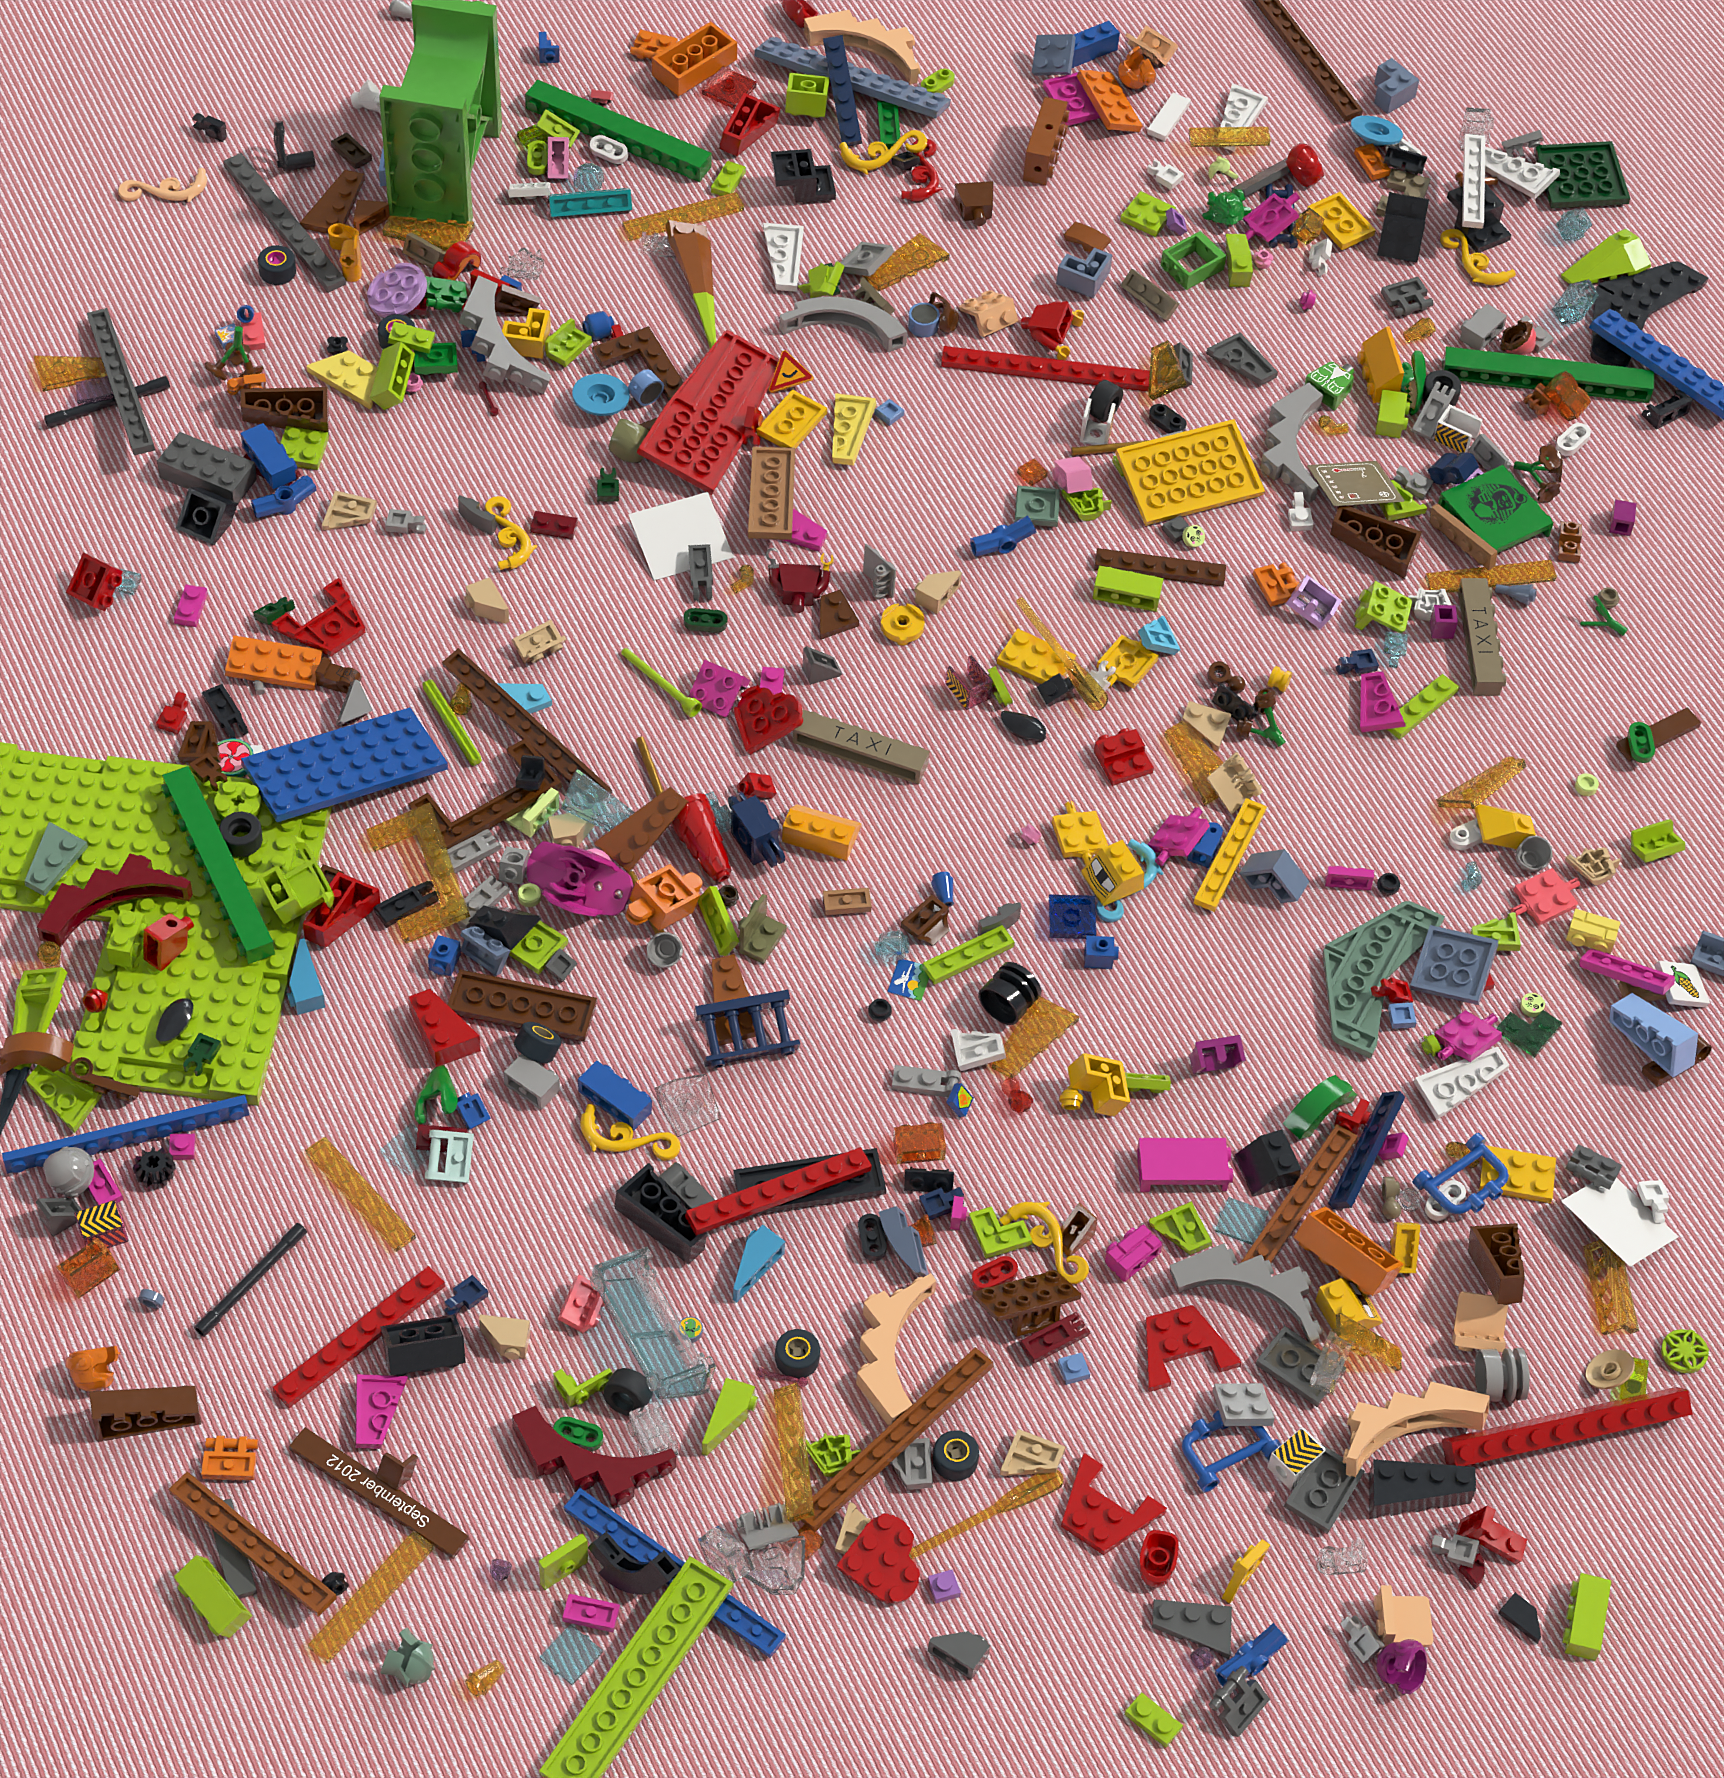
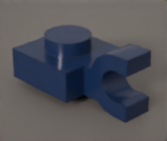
M1371 648L1351 651L1350 657H1340L1339 662L1341 665H1337L1336 670L1338 675L1346 674L1352 669H1355L1356 674L1377 671L1379 664Z
M961 1187L945 1194L942 1188L919 1196V1202L930 1221L951 1213L954 1196L964 1197V1193Z
M471 1275L453 1288L455 1296L444 1301V1304L447 1306L444 1312L447 1315H456L464 1305L470 1310L487 1298L489 1291Z

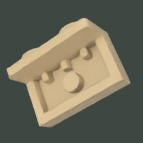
M549 620L513 638L511 641L525 664L529 661L532 663L538 662L544 658L543 654L549 651L551 654L556 653L563 648L562 645L567 639L565 636H560L552 620Z

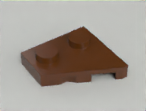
M504 284L495 293V312H504V316H527L529 308L536 309L540 304V297Z
M841 589L821 596V640L859 626V619Z
M191 721L177 756L179 761L191 763L208 752L220 763L221 756L213 723L211 721Z

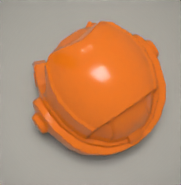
M1139 46L1133 48L1127 55V59L1119 63L1118 76L1121 82L1128 88L1139 89L1145 85L1149 87L1155 83L1156 72L1150 60L1144 59L1141 48Z
M117 1346L72 1352L66 1358L65 1366L70 1370L71 1377L78 1388L84 1391H101L109 1387L114 1380V1372L109 1371L108 1366L111 1362L118 1360L120 1352H118Z

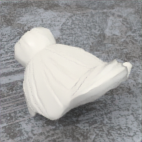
M366 80L359 92L352 93L351 103L355 109L365 107L371 111L379 112L381 115L380 90L372 81Z

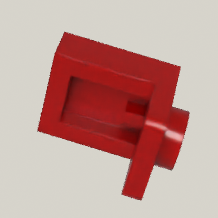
M748 772L737 785L738 792H742L747 799L755 795L772 799L777 794L771 775Z
M1361 1098L1353 1116L1339 1111L1334 1127L1338 1124L1357 1135L1361 1125L1366 1126L1370 1118L1371 1112L1368 1111L1370 1102Z

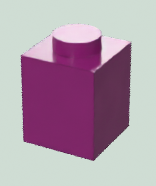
M1615 499L1611 511L1609 533L1631 536L1635 523L1637 503Z
M1434 605L1430 618L1431 638L1453 639L1458 624L1456 605Z

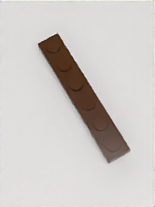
M1097 548L1094 570L1097 571L1099 566L1112 567L1167 580L1224 587L1226 564Z

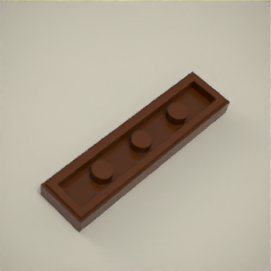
M1687 707L1650 725L1655 749L1699 728L1701 722ZM1628 737L1617 741L1616 747L1629 762L1634 760L1631 755Z

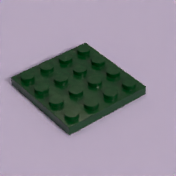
M1612 141L1549 144L1534 147L1537 163L1544 164V168L1551 170L1553 168L1560 169V175L1545 189L1551 208L1629 204L1631 198Z

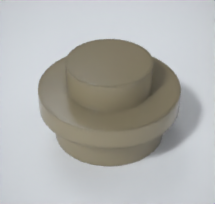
M1606 587L1598 593V598L1604 607L1613 608L1617 606L1619 595L1615 589Z

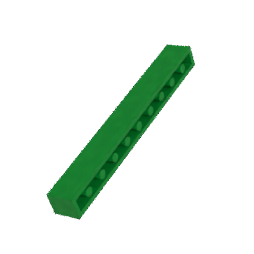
M538 79L525 93V106L531 112L542 115L546 109L583 134L591 137L603 135L624 144L627 147V152L686 176L689 179L700 182L712 167L711 152Z
M1447 346L1442 360V370L1453 373L1463 382L1535 390L1536 386L1542 383L1549 391L1563 385L1566 388L1567 394L1650 403L1654 390V372L1645 369Z
M189 766L163 774L164 784L160 785L165 798L169 797L171 801L169 802V807L173 816L177 815L179 818L177 823L181 833L186 832L187 837H185L189 850L194 849L196 853L193 855L196 865L204 870L202 872L204 882L212 887V890H210L213 901L215 903L219 902L221 906L219 908L220 915L223 921L227 920L229 923L227 928L231 938H236L238 942L236 948L240 957L245 956L247 963L251 964L275 955L274 943Z

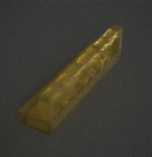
M1601 1239L1583 1246L1601 1333L1607 1335L1620 1329H1624L1630 1334L1639 1331L1625 1262ZM1602 1247L1603 1253L1597 1262L1593 1260L1592 1251ZM1602 1268L1607 1270V1276L1603 1283L1599 1282L1597 1278ZM1608 1289L1611 1291L1612 1297L1606 1305L1602 1302V1297ZM1611 1311L1615 1312L1618 1322L1607 1325L1606 1320Z

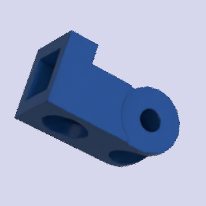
M1209 822L1210 827L1201 837L1200 843H1197L1189 853L1188 861L1206 868L1210 867L1220 846L1223 833L1221 825L1215 822Z

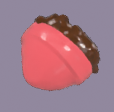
M1519 320L1517 325H1513L1503 332L1500 346L1502 351H1505L1507 354L1527 355L1535 348L1536 332L1532 328L1533 325L1528 321Z

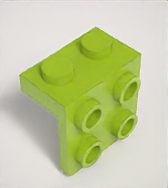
M1374 581L1367 590L1363 589L1358 599L1361 601L1360 606L1354 615L1356 617L1354 627L1363 630L1371 620H1374L1398 633H1403L1406 630L1412 600L1377 581Z

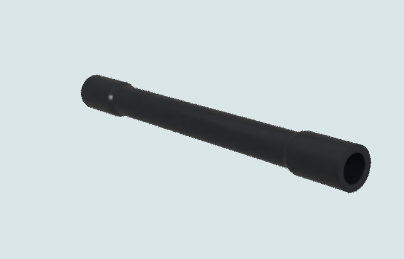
M165 375L134 388L137 396L140 397L170 388V383ZM112 394L73 408L45 415L44 420L47 427L50 428L65 423L68 420L116 405V401Z
M296 1223L281 1238L280 1242L194 1326L196 1332L205 1337L267 1271L307 1234L304 1226Z

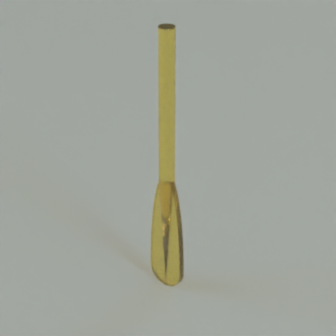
M1023 597L1016 600L1017 605L1063 662L1071 682L1090 709L1094 711L1102 710L1108 702L1107 693L1079 663L1068 656Z
M1057 1470L1056 1473L1034 1475L1010 1490L994 1505L913 1547L909 1557L913 1560L999 1513L1019 1508L1058 1490L1064 1482L1062 1473Z

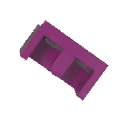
M1240 1035L1195 1042V1048L1189 1054L1193 1074L1234 1068L1246 1061Z

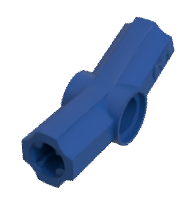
M306 475L289 486L278 487L274 494L251 500L255 517L260 518L278 512L284 515L293 513L299 502L317 491L316 485Z
M1027 515L1009 526L999 525L991 533L970 538L971 549L974 556H981L995 551L1007 554L1016 548L1018 542L1037 533Z
M1272 1623L1255 1640L1245 1643L1238 1649L1233 1658L1215 1670L1218 1682L1223 1687L1227 1683V1677L1231 1672H1236L1240 1666L1245 1667L1249 1672L1245 1678L1249 1675L1255 1676L1268 1665L1269 1659L1289 1642L1288 1638Z

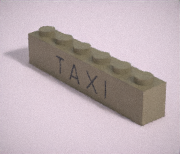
M1461 578L1457 593L1473 696H1500L1502 687L1506 686V674L1502 673L1503 656H1499L1501 644L1500 639L1496 637L1498 624L1493 618L1495 606L1491 604L1492 588L1488 587L1487 578Z
M802 710L803 723L800 727L793 730L792 743L918 785L920 784L929 763L930 751L919 746L904 743L898 739L883 736L877 732H871L855 725L852 726L840 722L834 718L831 719L819 715L816 712Z

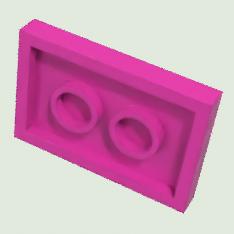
M1078 72L1043 80V88L1049 98L1068 102L1067 110L1070 111L1068 123L1065 122V125L1068 126L1100 118L1076 76Z

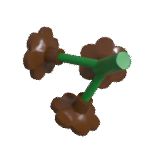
M235 327L233 343L229 342L226 344V352L222 359H219L216 364L208 361L205 362V368L212 375L224 381L227 379V374L222 369L226 365V360L231 361L235 366L240 365L241 362L243 363L245 371L240 373L239 377L263 372L264 367L262 365L253 367L251 360H249L250 347L242 342V327Z
M1552 444L1540 447L1538 461L1532 464L1519 461L1514 463V469L1530 472L1539 483L1540 490L1537 493L1539 503L1544 501L1548 503L1560 493L1559 482L1561 483L1563 456ZM1535 470L1556 473L1558 482H1543Z

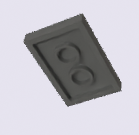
M1286 1326L1276 1335L1256 1360L1255 1364L1316 1407L1320 1405L1346 1371L1345 1366Z
M1325 1447V1452L1305 1469L1283 1507L1328 1534L1365 1471L1360 1469L1356 1477L1346 1475V1464L1343 1463V1457Z

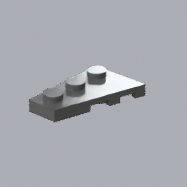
M1241 332L1207 348V355L1260 386L1277 378L1278 371Z
M1154 1599L1152 1628L1181 1640L1184 1638L1198 1644V1647L1202 1649H1211L1220 1653V1656L1230 1659L1232 1607Z

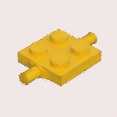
M1121 634L1097 662V668L1099 669L1100 663L1104 660L1109 662L1105 667L1106 671L1111 666L1116 667L1114 674L1106 679L1111 683L1108 688H1111L1116 680L1134 689L1158 661V655L1146 649L1141 642L1142 639L1135 641Z
M1068 801L1064 804L1067 814L1053 816L1051 822L1063 858H1083L1086 866L1091 861L1092 856L1108 846L1097 812H1076L1074 802L1070 801L1069 803Z

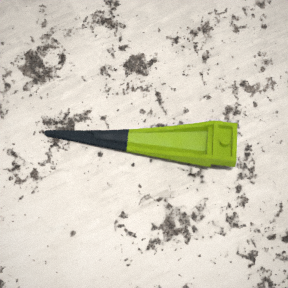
M63 967L26 970L23 972L16 990L12 1035L22 1032L46 1033L62 997L60 991L68 973ZM32 1064L18 1065L6 1073L0 1102V1135Z

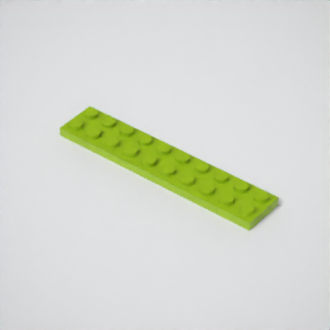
M689 1556L681 1571L675 1576L539 1770L540 1775L545 1778H602L734 1587V1583Z

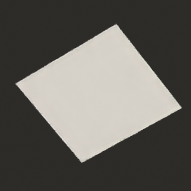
M708 492L628 514L654 580L690 570L688 545L710 544L712 564L734 558Z
M1617 1178L1610 1190L1602 1186L1600 1188L1596 1187L1591 1183L1562 1200L1581 1221L1629 1266L1634 1265L1679 1237L1664 1222L1655 1223L1652 1211L1647 1206H1644L1643 1202Z

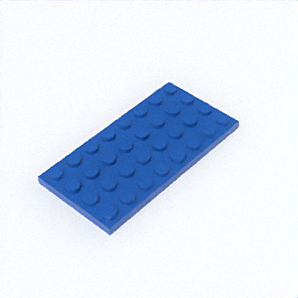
M410 707L241 758L242 767L252 783L258 788L260 796L276 822L448 770V762Z

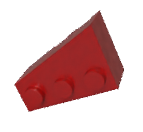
M743 93L722 133L719 149L735 156L740 155L777 124L781 108Z
M338 871L329 884L334 893L332 907L329 908L324 901L311 910L303 922L304 938L324 948L329 946L373 912L374 907L381 903L378 888Z
M427 989L408 996L409 1012L436 1067L481 1051L480 1036L434 991Z

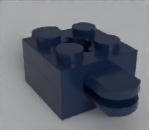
M742 792L737 793L736 797L734 795L728 797V804L731 809V834L754 866L766 860L769 866L773 868L777 866V863H784L785 855L779 846L778 839L780 827L776 819H772L768 814L765 803L760 802L756 795L747 799Z

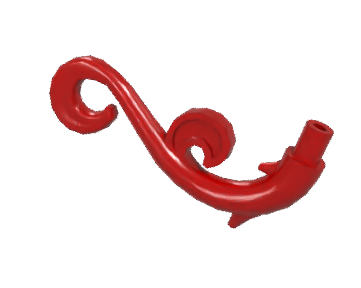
M927 139L926 148L928 151L924 152V157L926 158L933 156L937 150L936 144L932 140ZM913 153L920 157L922 166H917L912 170V180L916 183H925L928 176L930 182L924 188L920 187L919 189H912V191H901V199L923 201L943 190V188L938 187L939 177L935 168L920 153Z

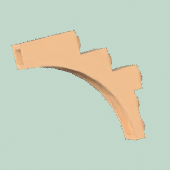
M850 10L804 19V35L810 46L824 45L823 38L843 35L844 45L868 50L885 58L904 74L909 84L917 83L920 66L914 60L912 46L915 45V40L907 27L886 31L885 27L881 26L878 18L857 22Z
M931 1273L924 1278L918 1277L909 1287L904 1290L898 1289L891 1297L885 1291H882L879 1294L870 1295L864 1302L863 1315L873 1328L866 1330L862 1334L859 1349L870 1363L864 1364L858 1370L856 1384L888 1426L913 1405L904 1392L897 1374L894 1356L895 1345L909 1315L921 1302L935 1293L936 1279Z
M1430 1382L1428 1390H1423L1421 1398L1394 1392L1391 1401H1386L1385 1408L1358 1402L1355 1411H1350L1347 1425L1351 1426L1350 1449H1345L1343 1463L1346 1464V1475L1356 1477L1363 1463L1377 1449L1407 1433L1437 1427H1463L1482 1431L1489 1414L1490 1396Z

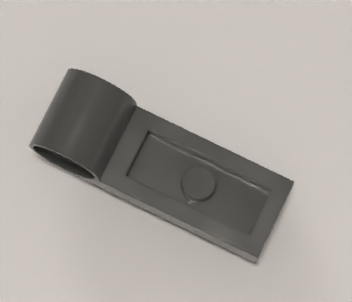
M677 1162L658 1176L666 1182V1187L669 1191L676 1195L688 1210L715 1200Z

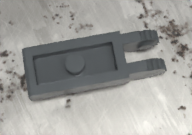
M710 544L688 545L693 599L699 600L700 592L698 586L706 585L707 600H712L713 573Z

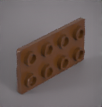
M1050 1270L1042 1274L1027 1276L1023 1279L974 1291L972 1297L996 1321L1013 1318L1011 1332L1018 1337L1040 1331L1059 1321L1061 1304L1080 1300L1081 1293L1057 1270Z

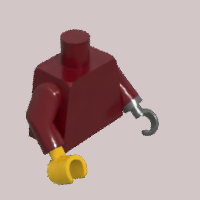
M770 548L766 552V558L770 561V564H768L769 585L775 594L781 597L784 605H791L793 612L801 613L804 611L805 606L814 605L815 599L820 598L828 589L831 574L829 567L834 563L833 555H831V561L828 563L823 561L825 554L821 555L820 560L823 568L820 569L821 565L776 564V559L769 558V552L772 550L777 552V549Z

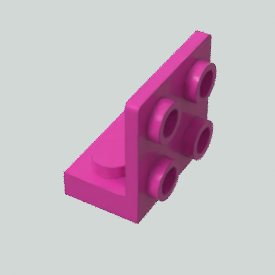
M704 659L688 697L696 698L702 703V708L723 717H728L741 686L747 688L750 680Z

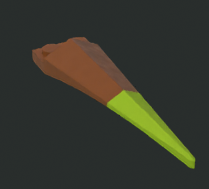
M669 220L666 224L668 242L686 278L711 349L716 342L711 240L708 239L707 227Z

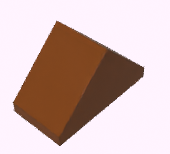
M357 199L353 224L354 228L359 231V236L390 219L389 204L387 202Z
M1081 1203L1076 1205L1060 1228L1063 1252L1067 1256H1072L1095 1236L1098 1218Z

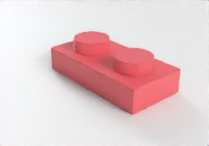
M256 312L252 321L249 323L241 322L243 343L248 345L250 350L266 349L261 312Z

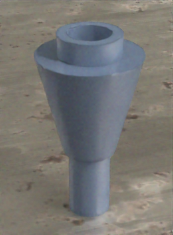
M1497 584L1495 593L1509 595V597L1529 606L1530 602L1535 601L1537 589H1533V584L1511 586Z

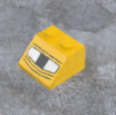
M1123 840L1102 848L1081 870L1082 875L1102 906L1144 889V872Z
M1340 1278L1319 1287L1315 1302L1338 1341L1383 1323L1367 1294L1361 1292L1358 1289V1285L1352 1280Z

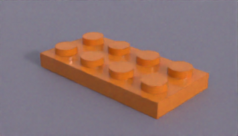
M1079 70L1076 76L1105 127L1109 130L1140 132L1143 125L1116 81L1115 76L1110 72Z
M233 635L225 668V676L253 681L259 680L265 683L315 691V671L321 662L323 650Z

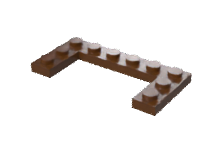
M649 326L592 347V353L601 367L640 354L649 370L663 382V393L668 401L684 383ZM657 418L639 425L646 428L649 432Z
M526 738L507 748V754L520 770L522 755L540 756ZM544 761L545 778L538 790L527 791L515 786L453 822L448 819L429 793L408 804L412 813L444 852L536 803L538 798L543 793L546 794L551 787L556 791L562 788V783Z

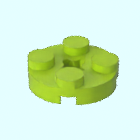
M227 781L217 792L214 805L216 812L223 820L227 815L241 811L251 813L257 817L262 808V801L259 790L255 785L246 782ZM241 800L242 802H244L239 803L238 806H234V801Z

